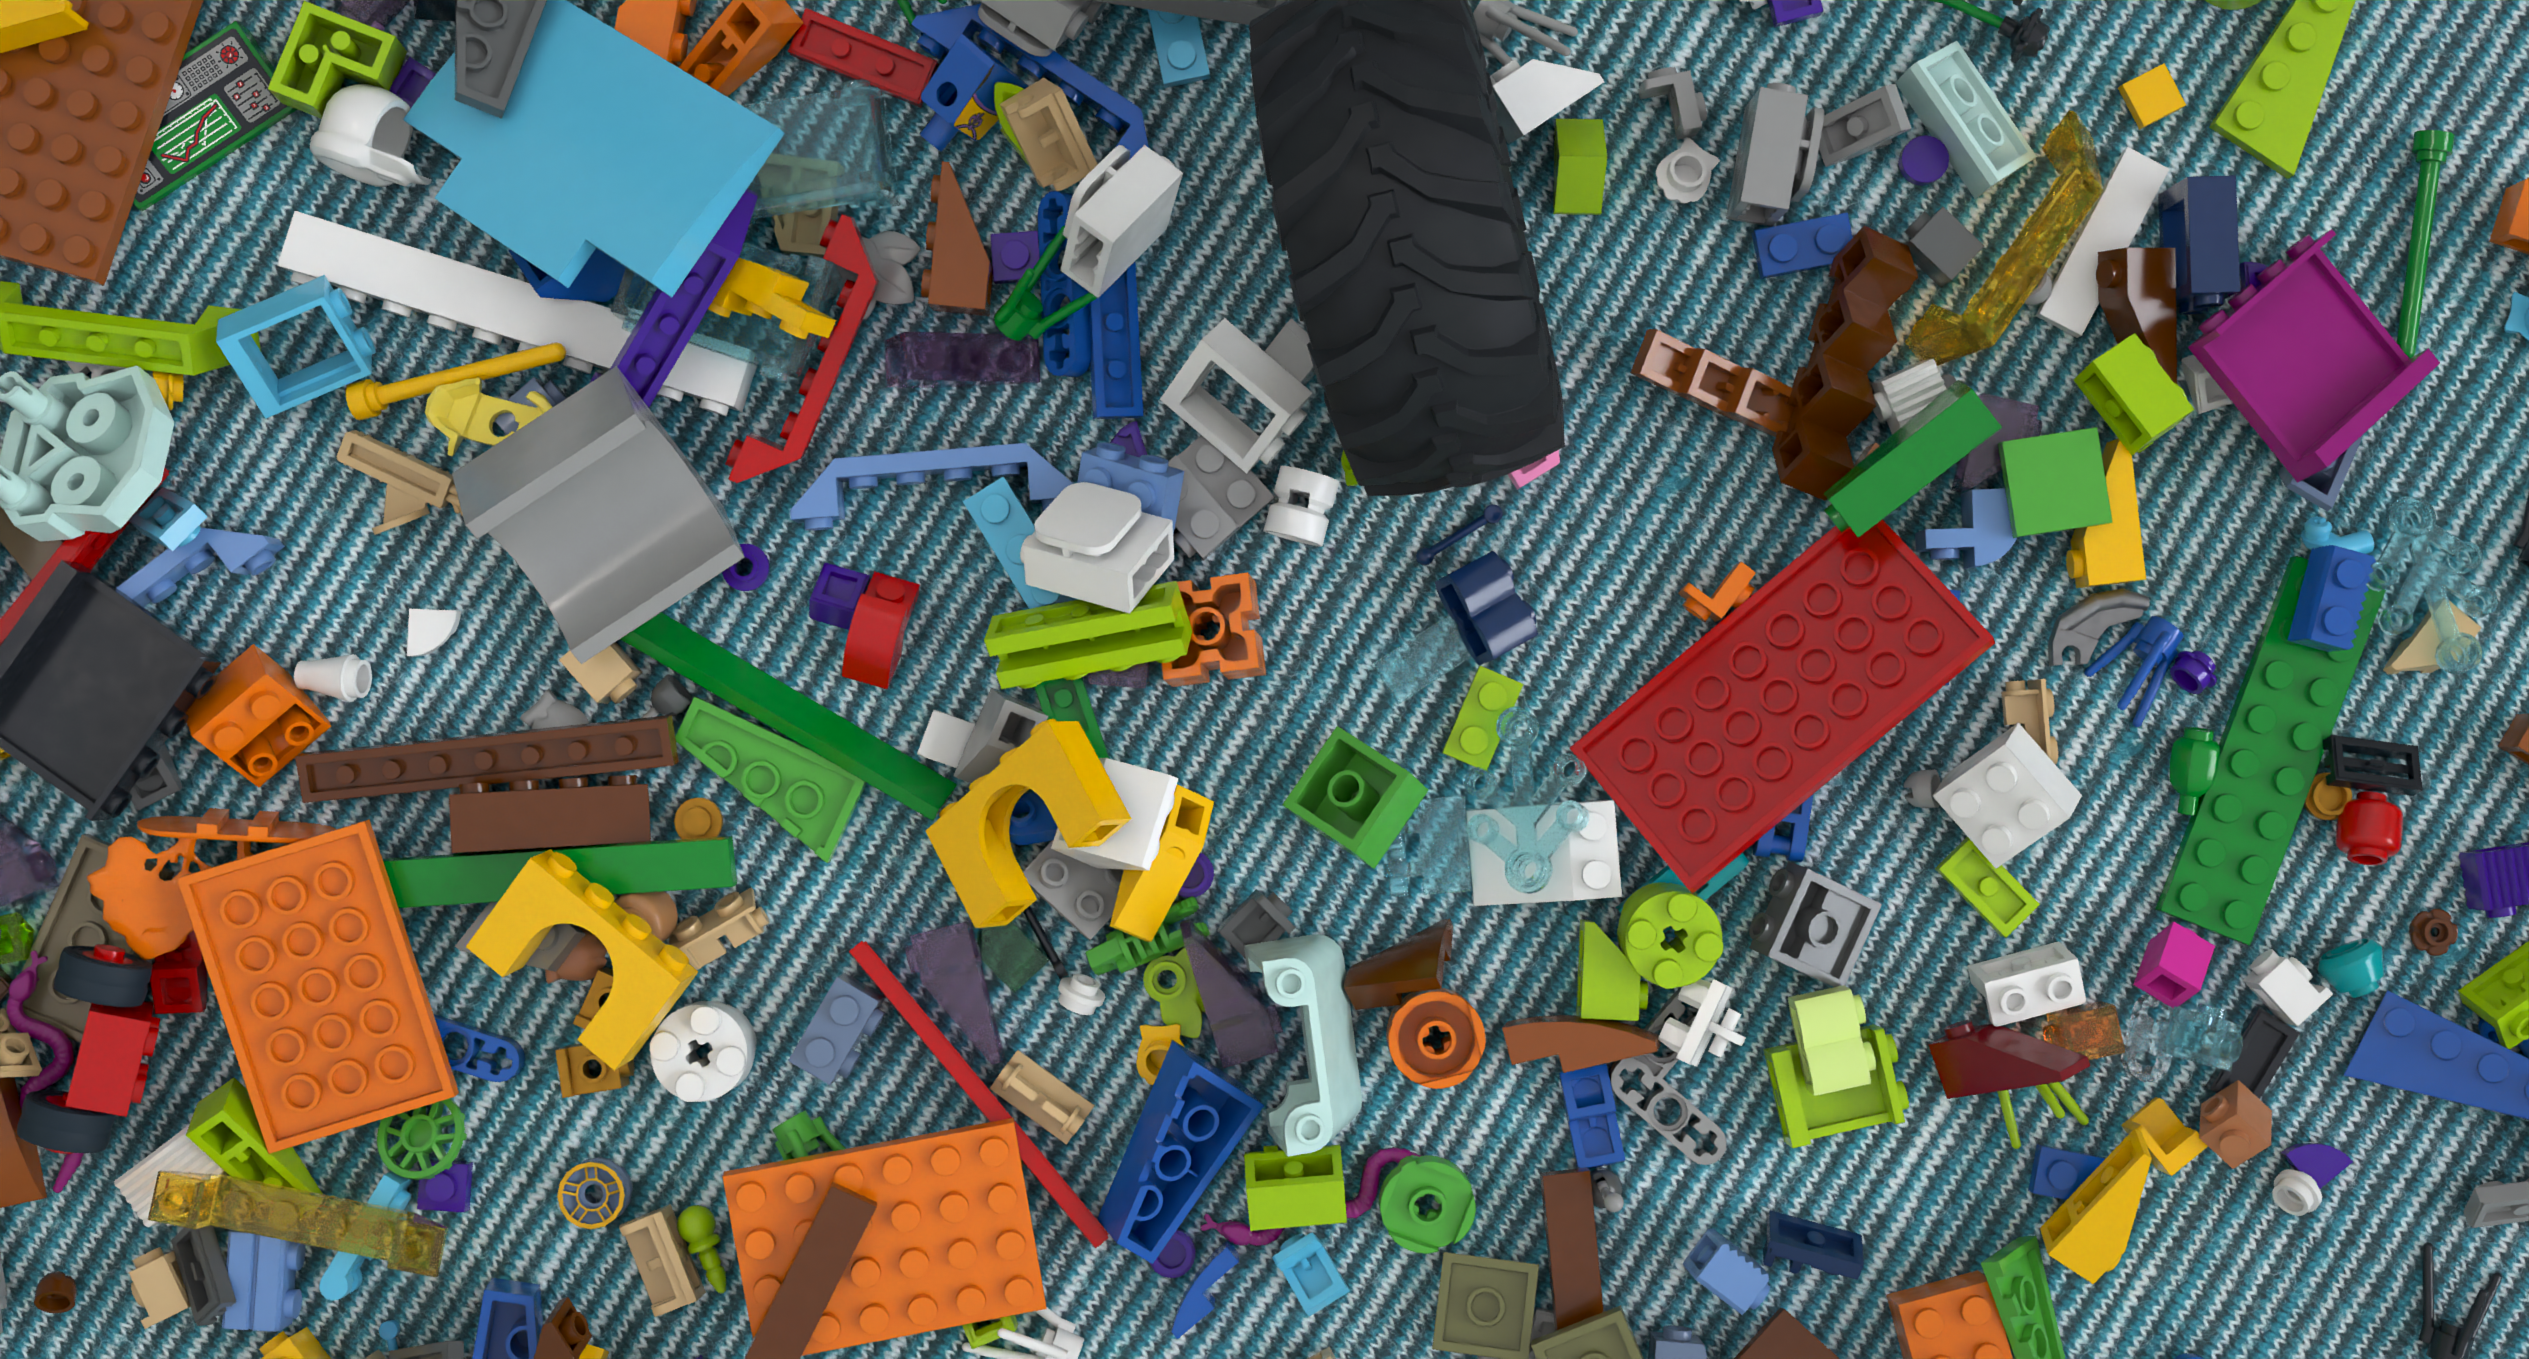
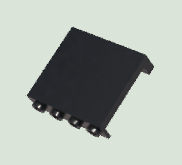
M61 560L0 646V748L86 808L88 813L85 815V818L88 820L100 821L110 820L111 817L116 818L129 805L132 799V795L129 792L138 779L145 778L160 760L158 751L168 738L175 737L186 725L189 718L186 712L196 698L201 699L211 690L217 679L214 673L222 662L82 563Z

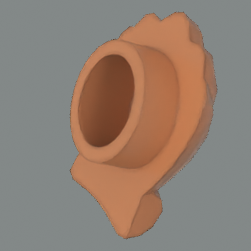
M577 926L585 933V936L556 972L545 970L547 983L550 984L560 979L585 981L595 978L598 970L606 965L605 955L607 949L594 934Z

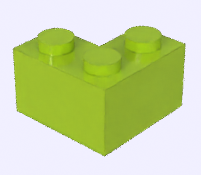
M304 1L268 90L282 104L322 119L328 101L340 90L345 78L360 84L378 86L389 91L401 69L407 50L394 35Z

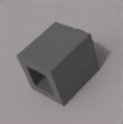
M1944 207L1940 208L1932 216L1924 211L1904 231L1910 237L1905 245L1909 246L1913 262L1940 288L1952 281L1984 247Z

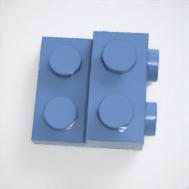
M1098 443L1097 447L1082 452L1077 483H1093L1137 496L1141 501L1142 512L1172 520L1174 535L1184 477L1183 470L1168 466L1169 461L1159 456L1142 455L1139 458L1126 454L1125 447L1114 443Z

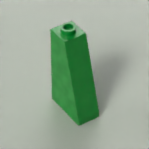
M1957 380L1823 494L1831 503L1824 511L1841 532L1850 527L1856 536L1860 537L1996 433L2002 426L1974 390Z

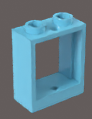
M325 275L218 319L216 343L265 419L371 375L372 354L376 353L374 343L364 327L357 329L350 317L352 309L346 295L340 288L334 290ZM321 305L348 350L278 379L251 337V334Z

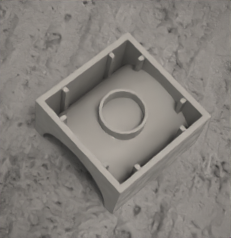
M617 366L452 473L465 526L476 539L488 533L515 560L550 609L563 632L570 651L581 664L745 557L724 506Z

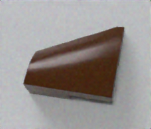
M1451 919L1441 920L1351 966L1346 975L1344 989L1355 1010L1401 1005L1402 993L1442 989L1444 961H1451L1453 923Z

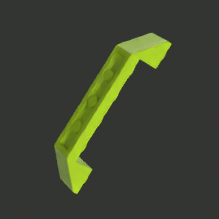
M0 281V350L5 354L124 368L139 366L142 370L194 376L231 365L216 343L218 319L242 309L208 305L198 321L193 325L23 305L20 284ZM259 333L251 334V337L261 351Z

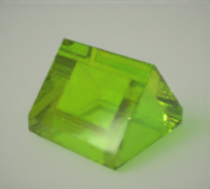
M19 912L0 915V965L26 960L30 956L35 930Z

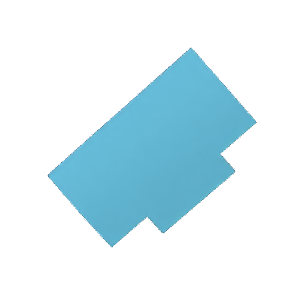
M547 0L502 119L455 100V52L430 81L403 119L420 133L461 159L435 196V199L569 288L597 248L670 297H673L785 134L777 126L567 0Z

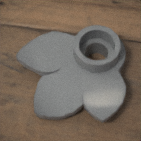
M883 231L870 239L861 236L879 280V284L863 319L866 320L871 315L876 301L890 305L912 303L914 301V290L911 279L903 266L919 254L921 249L918 244L908 236L895 231ZM832 263L835 272L842 278L841 293L846 280L849 279L856 282L858 274Z

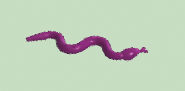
M36 950L31 952V966L17 975L10 984V997L7 1001L6 1013L11 1025L19 1032L28 1033L30 1037L49 1044L54 1051V1059L42 1068L39 1076H31L22 1086L19 1102L21 1109L24 1099L29 1092L45 1090L67 1075L74 1060L72 1042L61 1029L30 1018L23 1010V1002L32 996L40 980L37 967L48 960L47 956L39 958ZM84 1153L65 1155L64 1162L53 1186L55 1193L62 1192L71 1179L72 1174L80 1166Z
M1392 1147L1379 1149L1369 1157L1362 1171L1358 1195L1352 1200H1345L1347 1219L1358 1218L1372 1208L1379 1191L1381 1169L1387 1163L1397 1162L1399 1164L1406 1156L1415 1155L1420 1157L1421 1155L1405 1148ZM1209 1214L1204 1215L1207 1223L1200 1227L1202 1231L1210 1228L1217 1229L1228 1241L1240 1246L1248 1244L1253 1246L1268 1245L1277 1240L1285 1229L1250 1231V1226L1243 1222L1229 1220L1216 1223Z

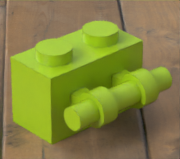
M2135 333L2093 360L2073 379L2132 456L2147 449L2156 439L2174 428L2195 410L2187 400L2184 390L2171 380L2157 362L2154 352L2144 345Z
M1278 1145L1263 1146L1264 1151L1245 1152V1179L1250 1231L1347 1223L1340 1145H1328L1312 1153L1289 1157L1282 1149L1278 1150Z

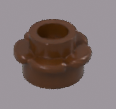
M2437 908L2432 909L2431 912H2419L2409 926V936L2413 945L2420 951L2426 950L2432 956L2445 954L2449 950L2448 946L2454 944L2458 938V928L2456 924L2451 922V915L2445 910ZM2435 927L2438 930V934L2433 937L2430 931Z

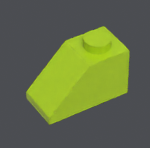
M1580 919L1576 1015L1582 1019L1639 1021V1010H1646L1648 1005V982L1640 981L1641 975L1595 922Z

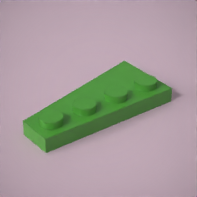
M694 696L675 736L676 742L719 777L724 778L739 790L755 806L760 807L775 819L791 835L801 840L822 860L830 863L867 783L803 745Z

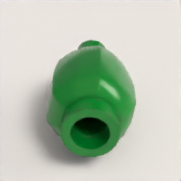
M2184 727L2183 736L2179 737L2172 746L2170 782L2177 793H2180L2178 813L2196 815L2199 798L2207 793L2214 784L2219 766L2220 746L2213 740V730L2199 727Z

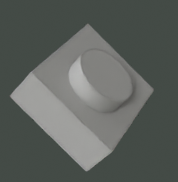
M1667 67L1650 72L1648 74L1649 79L1644 80L1638 89L1640 99L1667 94L1677 140L1696 136L1702 127L1701 121L1707 119V111L1703 94L1701 92L1695 93L1691 71L1677 73L1676 67Z

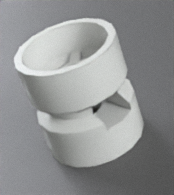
M1280 466L1274 493L1278 496L1279 501L1270 505L1263 531L1291 541L1322 547L1329 520L1324 515V511L1333 507L1340 481L1312 471ZM1299 496L1309 499L1308 508L1295 505Z

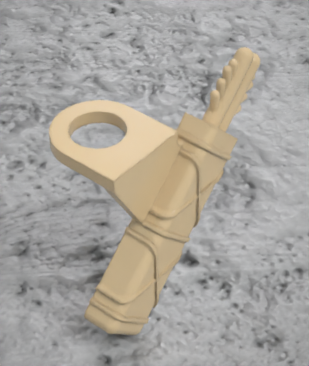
M352 430L345 433L337 454V460L345 466L348 465L352 469L354 468L378 479L380 482L387 483L383 524L372 528L374 535L430 514L427 507L428 503L440 509L451 503L455 513H461L462 515L453 476L450 472H445L441 470L442 468L434 467L415 458L414 455L400 451L399 448H394L378 441L362 431Z

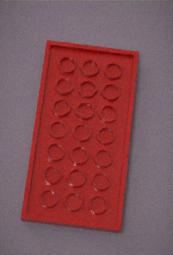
M1883 519L1860 537H1857L1850 527L1841 532L1837 526H1834L1570 747V750L1693 894L1993 646L1995 640Z

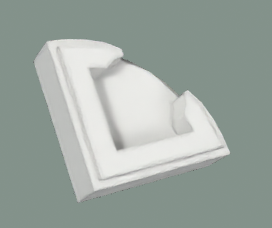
M409 609L407 656H424L442 646L456 631L461 611Z

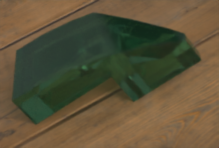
M1013 920L1006 926L983 927L977 931V944L980 948L982 961L1014 993L1050 961L1047 955Z

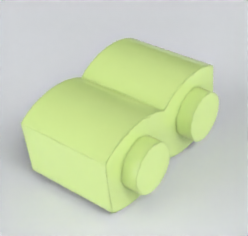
M1843 985L1788 997L1791 1020L1798 1043L1799 1057L1807 1090L1816 1096L1871 1084L1869 1071L1876 1070V1061L1870 1042H1863L1861 1038L1860 1024L1866 1023V1014L1860 995L1853 996L1851 989Z

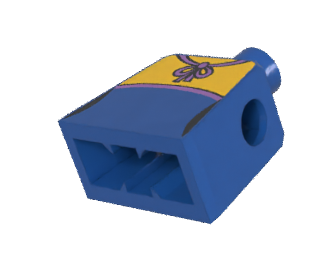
M961 34L921 93V100L936 113L919 134L941 152L958 131L974 141L981 140L999 121L994 103L995 82L1010 83L1023 89L1029 87V85L998 58Z

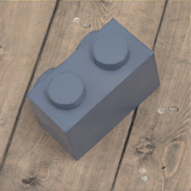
M846 973L836 977L788 1061L828 1085H831L840 1076L847 1079L861 1056L855 1049L863 1035L871 1037L885 1015V1012L879 1009L885 996Z

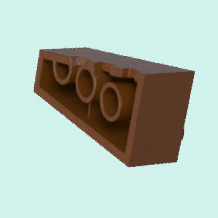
M637 775L608 776V786L588 787V778L559 779V789L539 790V780L509 782V791L489 792V783L459 784V794H449L452 853L651 841L648 784H637Z

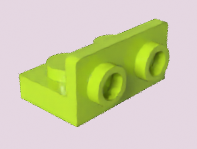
M2529 941L2458 990L2462 1003L2492 1025L2496 1030L2500 1044L2509 1050L2523 1040L2529 1039Z

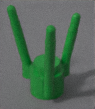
M1062 226L1055 238L1052 239L1034 268H1028L1009 298L994 314L996 326L1010 339L1021 341L1027 334H1030L1034 339H1038L1049 327L1097 299L1096 296L1088 292L1041 319L1042 303L1030 291L1066 239L1063 236L1065 226Z

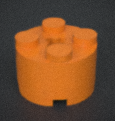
M1445 988L1416 991L1405 996L1402 999L1401 1005H1396L1392 1009L1386 1030L1387 1046L1398 1070L1411 1081L1432 1089L1452 1087L1466 1080L1477 1067L1486 1043L1484 1026L1478 1013L1464 997ZM1432 1026H1437L1441 1032L1448 1031V1036L1441 1039L1442 1047L1438 1049H1433L1430 1042H1423V1038L1429 1035V1028Z

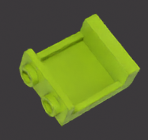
M1875 1024L1860 1027L1862 1041L1870 1042L1876 1061V1070L1869 1071L1871 1084L1816 1096L1807 1090L1797 1042L1763 1049L1784 1142L1791 1148L1810 1145L1811 1139L1886 1122H1892L1895 1125L1905 1123L1903 1110L1909 1109V1101L1903 1082L1896 1081L1892 1063L1898 1062V1052L1891 1034L1885 1035L1884 1029Z

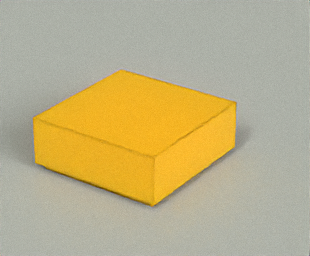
M2165 63L2122 84L2118 88L2139 130L2186 106Z

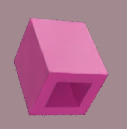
M2172 922L2148 942L2133 985L2176 1009L2201 990L2215 946L2199 937L2194 931L2184 928L2176 922Z

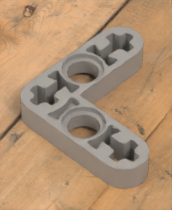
M1681 988L1674 992L1645 1026L1644 1030L1655 1033L1662 1030L1666 1022L1664 1020L1670 1013L1676 1020L1683 1015L1686 1008L1681 1003L1682 1001L1678 1000ZM1688 1016L1683 1023L1691 1027L1696 1016ZM1672 1050L1670 1054L1663 1057L1648 1053L1616 1061L1609 1071L1612 1091L1617 1097L1697 1164L1709 1165L1722 1158L1726 1151L1727 1143L1723 1131L1663 1079L1679 1060L1676 1058L1677 1052ZM1639 1068L1641 1073L1638 1079L1650 1090H1652L1655 1082L1661 1085V1088L1649 1095L1643 1108L1637 1105L1638 1102L1644 1099L1639 1092L1632 1087L1627 1088L1625 1091L1620 1089L1624 1081L1619 1075L1624 1069L1633 1072ZM1666 1097L1677 1100L1680 1106L1679 1117L1670 1124L1658 1122L1654 1115L1656 1103ZM1692 1113L1697 1116V1119L1690 1122V1125L1703 1135L1707 1134L1710 1130L1714 1133L1710 1141L1715 1146L1709 1153L1701 1149L1696 1154L1693 1151L1697 1145L1696 1142L1684 1131L1681 1133L1680 1139H1676L1673 1136L1686 1126Z

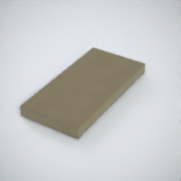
M90 834L81 835L22 969L23 971L31 966V952L34 950L37 951L39 958L43 956L48 957L46 962L39 964L37 967L40 980L32 996L23 1002V1010L30 1018L51 1024L61 1029L68 1038L80 1043L91 1003L68 997L54 989V979L59 968V959L63 949L68 946L95 947L96 944H105L125 950V953L138 956L127 945L125 937L113 931L110 925L103 920V900L90 893V883L87 880V876L105 867L108 847L111 845ZM146 860L145 870L151 871L157 863ZM163 867L159 877L164 881L171 880L175 871Z

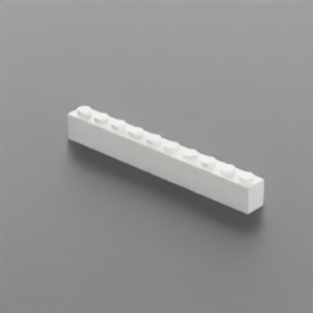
M294 211L277 264L292 272L291 281L300 285L325 275L329 283L340 288L348 300L362 304L365 303L367 296L382 300L383 305L381 309L407 318H410L412 310L429 315L428 324L455 332L457 324L474 329L473 338L497 346L501 345L502 338L520 343L517 351L555 342L561 343L566 349L563 365L591 374L593 366L609 371L640 318L588 301L540 298L530 283L298 211ZM693 334L657 395L678 402L682 401L684 394L701 399L699 408L723 416H727L729 408L743 412L759 358L750 351Z

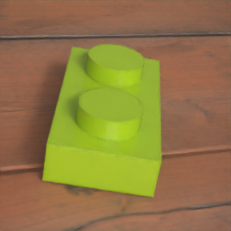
M1478 666L1442 753L1486 772L1524 684L1483 666Z
M1968 836L1935 868L2001 937L2007 938L2040 905L2002 865L1995 868Z

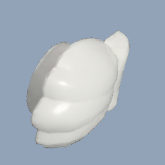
M1686 137L1680 149L1672 152L1659 163L1656 169L1658 187L1663 190L1667 200H1678L1681 204L1698 201L1707 191L1711 170L1714 169L1720 160Z

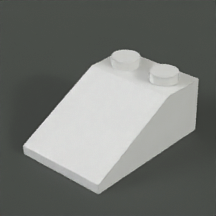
M1614 800L1466 811L1474 906L1622 897Z

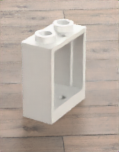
M1224 318L1199 342L1160 400L1247 474L1260 460L1268 465L1280 452L1285 443L1279 437L1283 432L1290 436L1302 423L1307 413L1301 408L1313 393ZM1215 364L1276 414L1260 436L1200 386Z

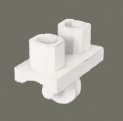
M1700 979L1695 983L1683 986L1679 992L1678 1000L1699 1009L1691 1027L1669 1017L1661 1030L1658 1040L1671 1050L1677 1052V1059L1696 1067L1713 1033L1716 1035L1708 1052L1716 1056L1722 1057L1729 1041L1742 1046L1746 1037L1734 1032L1741 1017L1740 1013L1728 1008L1721 1025L1718 1024L1734 989L1714 979L1712 983Z

